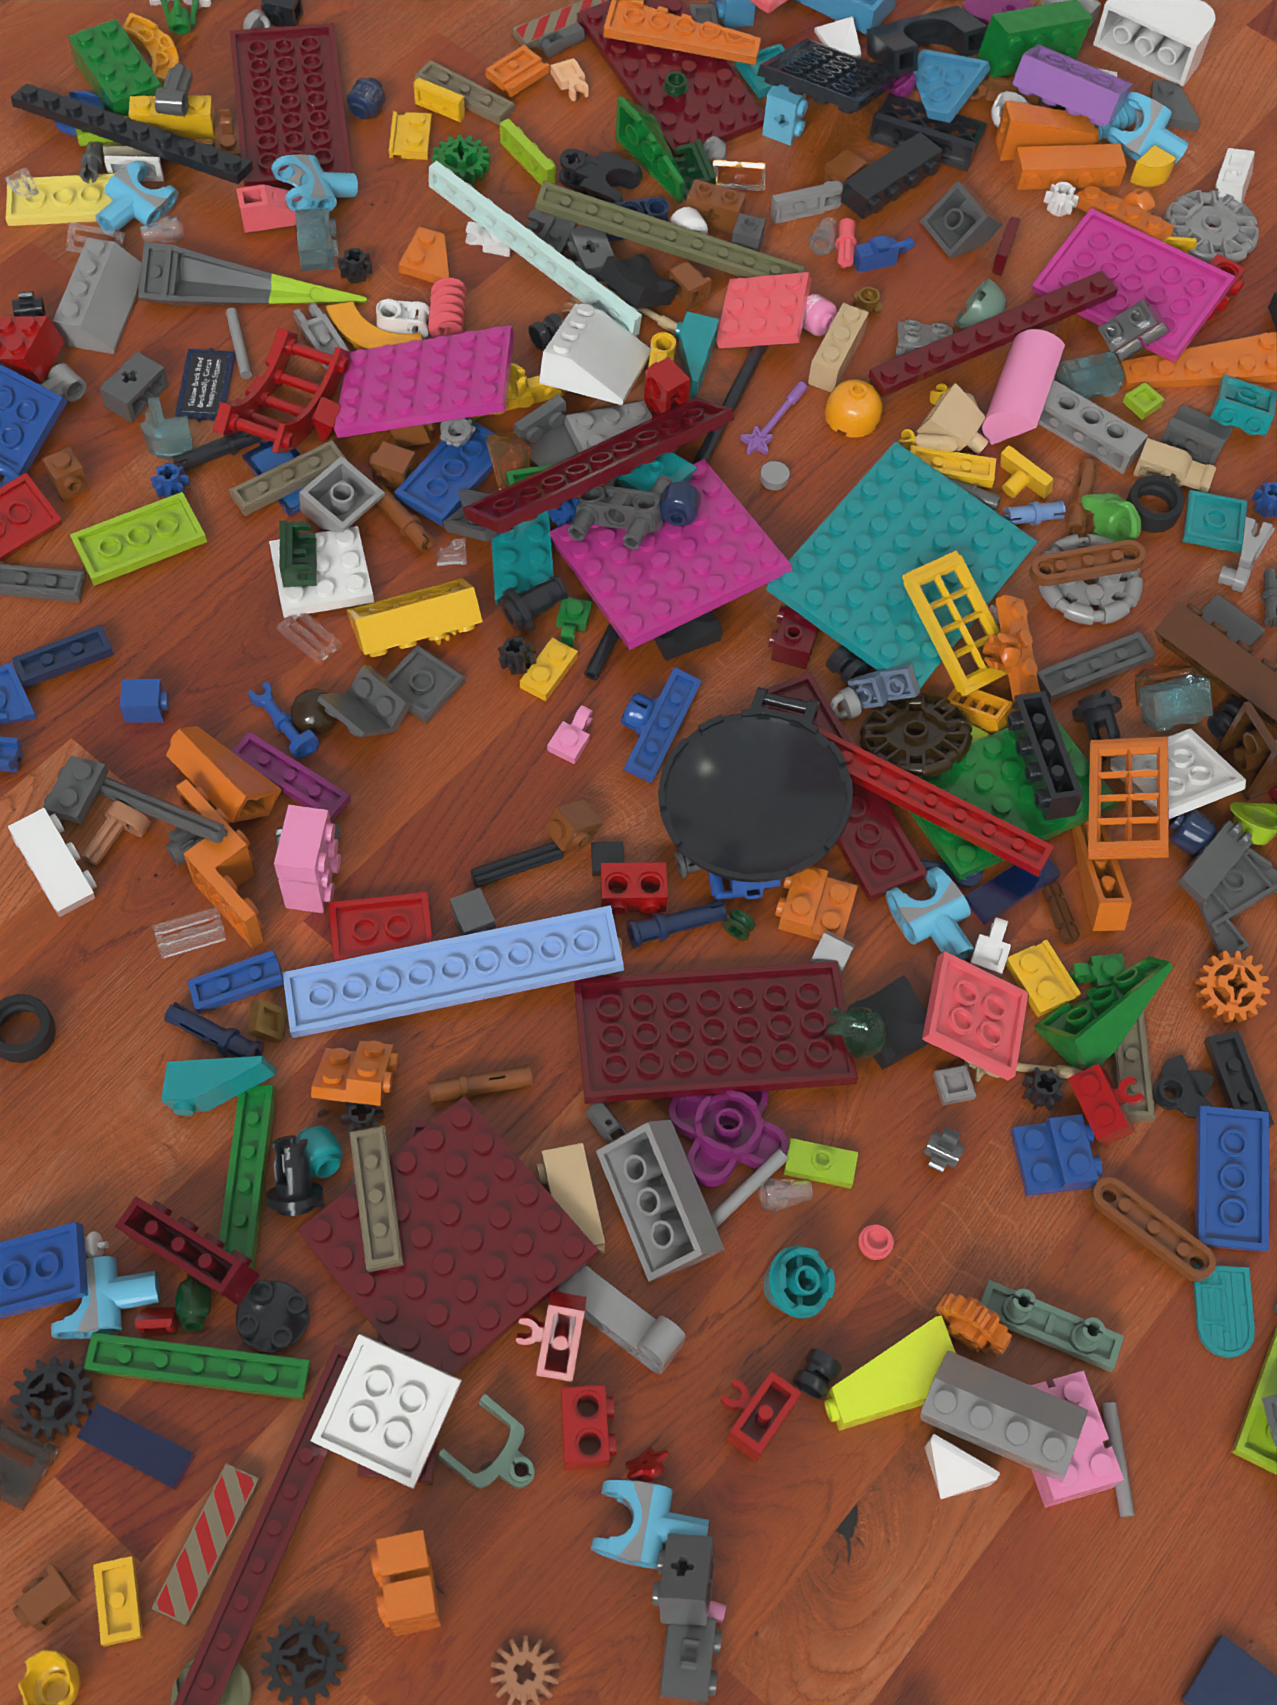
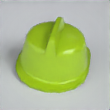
M1231 803L1230 809L1235 814L1232 823L1236 824L1239 822L1243 826L1241 829L1242 833L1248 831L1253 835L1250 839L1253 842L1252 844L1266 845L1277 834V804Z

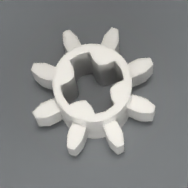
M1059 182L1056 185L1051 184L1050 191H1046L1043 201L1048 203L1047 211H1050L1055 216L1070 215L1072 209L1077 206L1079 196L1074 195L1076 188L1067 182Z

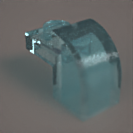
M160 397L148 398L150 411H144L146 422L140 423L147 449L156 457L165 460H173L172 456L194 449L187 416L165 419Z

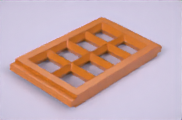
M1168 737L1090 740L1089 860L1169 857ZM1157 754V770L1132 771V755ZM1126 756V771L1101 772L1102 757ZM1157 777V793L1132 794V778ZM1126 778V794L1101 795V779ZM1157 800V816L1132 817V801ZM1126 801L1124 818H1101V802ZM1157 823V840L1132 841V824ZM1101 825H1125V841L1100 842Z

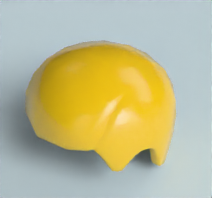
M41 1650L30 1656L25 1661L27 1666L26 1674L18 1683L24 1705H72L80 1688L77 1665L65 1654L53 1650Z

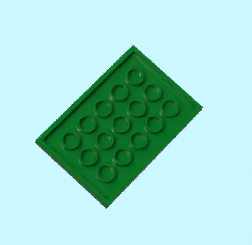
M1057 720L1058 728L1083 793L1075 816L1044 821L1041 809H1037L1034 804L1033 786L1025 778L1023 758L1017 755L1014 732L1008 728L972 743L965 758L960 763L954 762L951 770L938 776L923 779L1043 841L1089 821L1090 762ZM1101 779V795H1114L1105 781ZM1119 801L1101 802V815L1117 808ZM909 811L958 882L977 871L980 872L1004 861V859Z

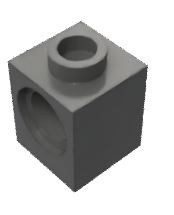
M739 213L733 230L732 243L760 252L763 244L766 219Z
M481 888L449 899L451 915L461 936L496 929L495 919Z

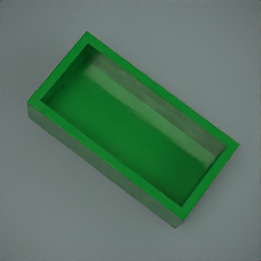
M1068 0L992 14L977 59L989 61L990 71L988 73L992 78L1016 74L1023 54L1038 44L1076 60L1093 18L1078 0Z
M117 19L106 21L103 24L68 36L74 62L100 98V101L104 103L107 111L117 115L128 116L129 118L130 96H155L157 88H162L160 81Z

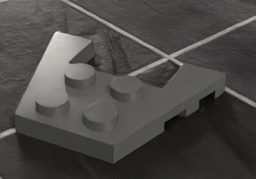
M1250 848L1244 852L1210 896L1200 904L1197 902L1217 954L1227 951L1229 956H1231L1237 950L1241 953L1246 951L1250 945L1230 920L1272 894H1277V870L1271 867L1273 863Z

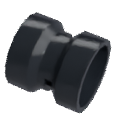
M551 313L544 318L543 322L537 321L529 325V336L538 350H545L563 323L558 314Z
M843 645L831 654L825 665L832 673L840 675V680L847 687H849L848 681L850 679L864 675L869 667L868 663L861 658H856L854 653Z
M1228 699L1221 706L1220 711L1215 712L1207 720V726L1216 738L1220 740L1224 738L1243 705L1241 701Z
M812 1348L805 1358L806 1365L804 1369L798 1370L793 1383L809 1396L818 1400H824L830 1390L829 1383L831 1379L837 1378L842 1366L827 1353Z

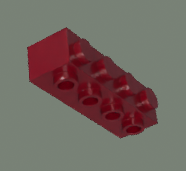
M781 605L776 620L780 627L779 630L773 629L768 647L773 648L771 660L806 670L819 628L789 606Z
M135 1196L115 1227L138 1244L239 1306L259 1277V1274L249 1267L252 1260L236 1249L231 1254L223 1250L225 1243L208 1232L205 1237L200 1236L196 1233L199 1227L181 1216L178 1221L170 1217L172 1211L155 1200L150 1205Z

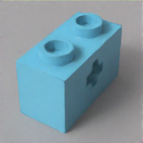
M781 84L779 86H772L767 94L762 135L791 146L795 138L802 135L805 128L803 116L808 107V101L805 100L806 94L797 95L791 93L789 87Z

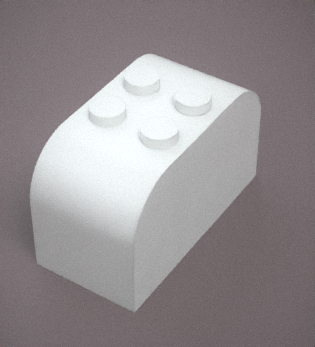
M1108 0L1105 3L1093 45L1173 83H1178L1183 87L1200 65L1216 17L1213 9L1202 0Z

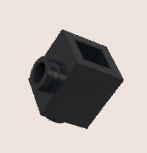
M262 0L261 10L270 20V25L278 27L297 26L303 15L302 0Z

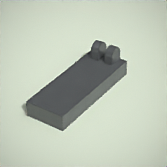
M1231 821L1224 823L1176 881L1199 904L1210 896L1253 843L1250 840L1253 835L1248 831L1242 833L1241 829L1243 826L1239 822L1233 824Z

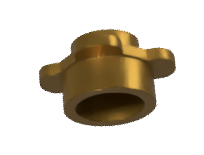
M863 287L853 294V299L857 302L856 308L867 312H880L883 305L879 302L880 293L876 288Z

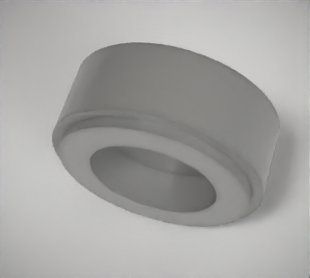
M778 461L767 462L761 468L760 482L769 490H781L788 484L789 469L785 464Z

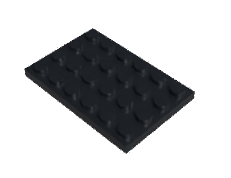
M808 38L760 64L757 76L765 78L764 82L767 84L787 86L791 93L797 95L808 94L814 97L813 100L815 102L825 105L832 103L838 106V110L848 114L858 112L893 87L899 76L892 75L880 65Z

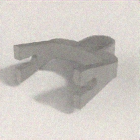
M1246 517L1242 554L1238 570L1223 566L1218 584L1232 587L1231 590L1244 593L1256 560L1276 529L1273 528V524L1263 522L1259 535L1254 537L1257 532L1258 523H1255V519Z

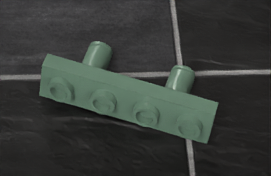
M992 1280L986 1282L980 1303L1000 1316V1324L1008 1327L1011 1331L1109 1372L1114 1370L1124 1339L1123 1335L1105 1328L1102 1321L1097 1318L1091 1317L1085 1320L1037 1300L1035 1295L1028 1289L1023 1288L1016 1291Z

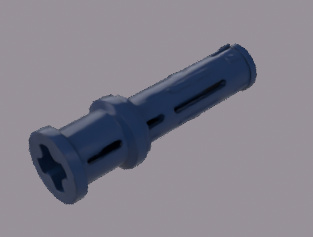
M721 900L673 914L664 915L658 912L648 919L636 922L633 919L626 922L627 934L632 947L636 949L645 942L657 939L662 942L667 940L671 934L710 923L725 921L727 913Z
M174 1002L173 1005L171 1004L165 1013V1022L177 1026L216 1047L217 1052L222 1057L262 1056L265 1046L263 1042L258 1040L253 1042L240 1035L238 1029L221 1027L177 1002Z

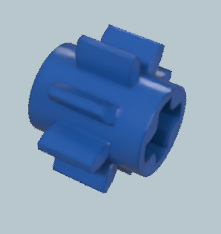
M168 462L160 467H156L157 476L151 477L153 488L156 489L158 497L164 496L167 498L183 492L185 495L184 487L190 486L188 475H185L183 466L177 467Z
M1263 482L1261 488L1256 489L1252 496V500L1256 501L1253 509L1257 510L1265 518L1273 516L1277 518V482L1269 484Z
M571 498L563 502L561 507L547 510L552 521L556 522L558 527L570 524L569 522L575 519L576 507L580 502L579 498Z

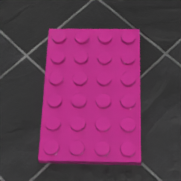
M1091 208L1032 284L1031 292L1041 297L1103 271L1118 289L1116 296L1079 312L1077 315L1102 326L1144 299L1146 303L1158 309L1170 333L1149 346L1144 343L1141 337L1139 339L1144 348L1176 363L1234 284L1235 276Z
M512 325L495 326L490 329L466 331L461 334L438 336L419 341L412 340L407 343L384 345L382 347L365 350L359 349L350 352V366L347 373L344 374L339 400L341 407L334 426L337 437H348L505 412L514 343Z

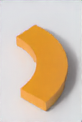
M130 13L122 28L131 41L139 44L150 55L152 59L151 70L163 87L169 69L173 68L175 64H179L176 47L170 36L161 31L157 24L142 16Z
M353 301L326 306L328 318L341 338L344 337L357 350L407 343L412 340H422L420 333L398 334L375 327L360 315Z

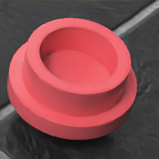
M877 1224L869 1225L859 1235V1249L869 1259H884L893 1249V1236L884 1226Z

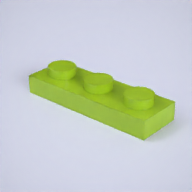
M509 118L500 122V143L541 185L543 181L555 185L557 169L554 162L547 158L540 151L537 144L532 143L524 135L522 129L518 126L516 127Z

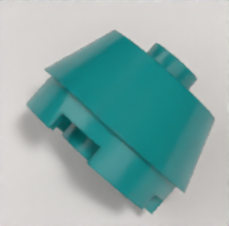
M791 1246L782 1250L774 1258L763 1277V1290L767 1300L773 1307L792 1317L801 1319L813 1317L824 1308L828 1299L833 1297L835 1277L832 1268L828 1269L824 1261L818 1256L820 1252L808 1247Z

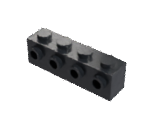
M919 132L844 181L841 202L864 220L871 214L879 212L889 202L897 200L901 194L910 188H915L928 176L936 174L941 165L940 160L943 150Z
M1046 692L1015 695L1011 710L1007 713L1006 721L1008 729L1014 732L1016 738L1015 747L1017 755L1023 758L1025 778L1033 786L1034 804L1037 809H1041L1044 821L1075 816L1083 793Z

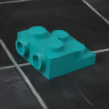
M1223 374L1219 383L1217 397L1212 407L1211 419L1219 421L1224 426L1232 425L1241 428L1250 435L1259 434L1265 436L1274 418L1277 392Z

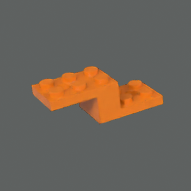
M185 779L176 786L182 807L223 824L224 829L228 831L227 836L220 843L204 838L183 853L193 883L254 950L264 942L261 934L263 925L256 916L259 914V911L249 898L243 900L236 893L239 891L238 887L255 875L252 865L254 857L248 850L250 842L241 830L234 831L228 825L230 821L219 807L214 809L209 804L210 799L200 786L194 788Z

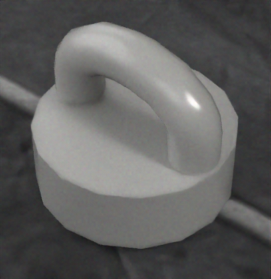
M258 9L253 10L244 20V30L271 28L270 20L262 11Z
M712 136L705 141L703 148L711 165L724 166L727 161L726 144L720 138Z
M850 687L839 690L838 695L834 696L830 703L838 719L846 717L852 719L859 716L862 712L860 701L855 691ZM839 703H840L841 708H842V710H843V711H841V712L838 711V704H839Z

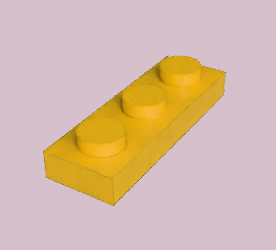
M915 445L910 446V452L947 478H952L969 485L978 484L980 487L992 488L996 458L927 449Z

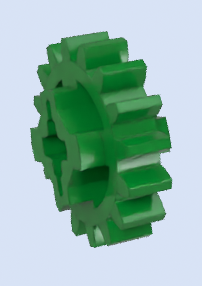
M458 134L455 140L448 136L447 143L439 141V148L434 147L432 164L438 161L464 182L469 181L474 185L475 178L483 180L484 173H489L490 153H488L487 146H482L480 139L473 142L470 135L467 139H463L462 135Z

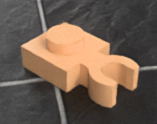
M574 58L551 65V75L561 90L569 89V98L572 101H576V92H582L585 97H588L589 87L585 82V74Z

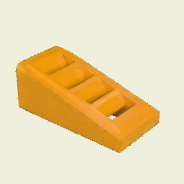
M956 687L946 698L950 700L951 705H958L967 714L972 724L991 734L1007 727L1006 716L1013 704L1009 700L977 689L966 695L967 699L962 704L959 701L963 696L957 691ZM974 702L977 703L975 708L971 707Z

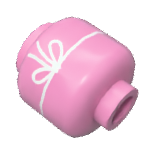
M819 294L808 296L802 328L815 336L826 334L837 315L836 306Z

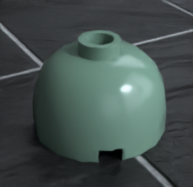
M987 277L986 281L983 280L966 301L967 305L964 308L966 312H959L954 325L963 330L1003 313L1007 307V298L1003 289Z

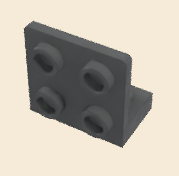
M557 395L514 423V446L536 467L556 464L579 453L564 424L566 401Z
M1182 405L1176 416L1172 417L1168 423L1161 443L1188 452L1193 461L1214 466L1232 433L1233 427L1224 426L1219 421Z
M369 665L361 666L347 692L320 694L317 699L325 707L326 713L341 720L348 726L347 730L357 737L396 732L413 701Z

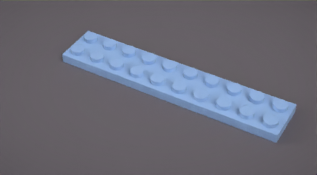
M611 906L282 973L290 1034L293 1038L624 971V965Z

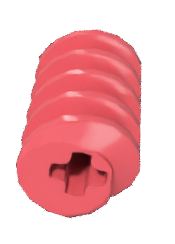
M439 279L431 288L428 331L434 338L463 333L466 287L459 279Z

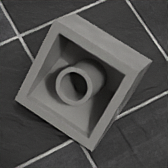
M341 456L299 492L300 511L321 529L344 532L383 498L385 492Z

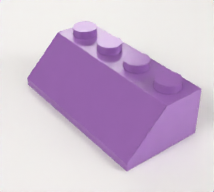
M1040 44L1023 54L1012 85L1019 88L1018 91L1022 94L1029 96L1035 94L1042 97L1044 103L1052 106L1061 105L1066 108V112L1075 116L1082 114L1089 117V121L1098 126L1109 125L1115 119L1133 86L1130 82Z

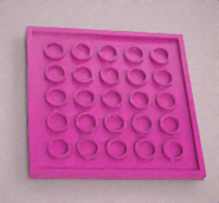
M704 459L693 464L697 467V470L692 474V479L688 482L697 488L701 496L697 518L690 525L683 527L674 526L664 520L662 528L656 532L647 533L639 549L636 550L629 549L624 545L623 536L627 532L625 529L592 525L584 540L577 541L569 536L570 531H568V527L572 524L573 521L569 522L570 524H565L549 533L555 548L629 650L782 577L784 573L791 571V564Z

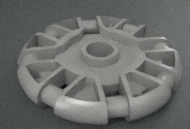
M1194 190L1180 195L1176 198L1175 202L1170 203L1164 213L1163 220L1174 225L1171 237L1196 238L1197 245L1188 254L1208 264L1217 253L1237 263L1245 259L1247 253H1252L1258 243L1259 228L1256 227V217L1247 205L1238 203L1231 195L1226 194L1225 197L1219 198L1220 192L1216 190H1210L1209 192ZM1214 224L1216 228L1210 227L1208 225Z
M1077 534L1055 541L1050 545V550L1044 551L1042 555L1113 543L1115 541L1096 534H1087L1086 537H1078ZM1139 568L1131 572L1092 578L1096 584L1091 585L1080 580L1053 586L1038 585V588L1046 603L1053 610L1058 609L1064 614L1063 617L1081 624L1092 625L1093 622H1101L1104 625L1124 618L1130 613L1131 607L1137 606L1142 595L1143 579L1139 577L1141 573ZM1120 578H1127V581H1120ZM1090 605H1099L1098 610H1093Z

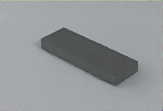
M0 564V595L78 603L81 601L86 582V575L83 571Z

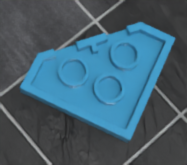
M923 49L918 55V70L913 72L916 75L915 85L927 117L950 123L990 71L989 61Z

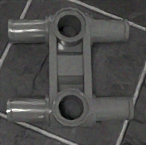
M617 476L604 486L594 487L586 491L584 496L579 497L580 502L576 507V517L568 527V531H570L569 536L574 540L582 541L592 525L625 529L627 532L623 536L624 545L632 550L639 549L646 534L658 531L664 524L660 505L663 492L670 483H673L672 480L666 476H659L652 489L647 492L615 487L619 481Z

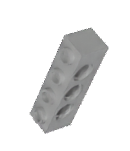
M1055 380L1052 381L1038 424L1124 474L1141 454L1148 435L1118 418L1113 413L1094 404L1089 399L1067 388L1065 385Z

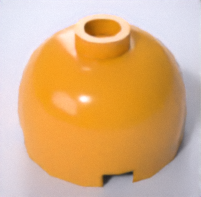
M850 379L841 382L831 391L825 408L826 422L834 431L837 432L839 429L846 432L847 437H864L871 434L876 429V425L880 423L883 411L881 396L875 387L867 381Z

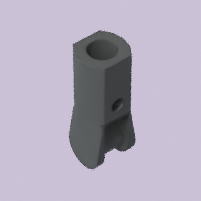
M577 22L557 32L541 36L537 45L541 50H545L544 53L548 58L554 57L561 51L582 43L585 40L584 29Z
M605 1102L595 1103L586 1110V1117L607 1145L613 1142L612 1138L619 1133L621 1136L629 1133Z

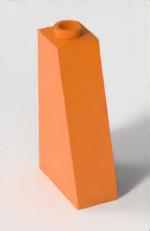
M1005 101L995 138V145L1000 161L1014 160L1017 147L1095 144L1099 139V130L1089 121V117L1082 114L1075 116L1063 110L1015 101Z
M198 726L179 728L174 733L166 756L196 787L200 786L205 791L210 802L216 808L219 807L226 814L230 822L234 823L269 816L282 790L279 786Z

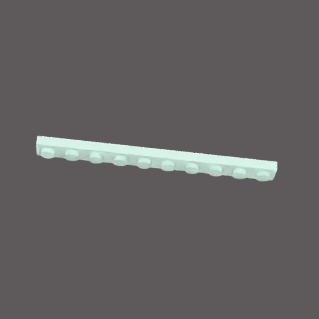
M438 161L429 166V187L582 303L592 305L595 309L604 311L635 337L639 334L642 314L633 306L628 305L613 291L608 290L596 281L593 276L588 275L576 266L572 260L564 257L552 245L544 242L532 230L524 227L512 215L504 212L489 198L484 197L469 183L456 176L449 168L444 167Z

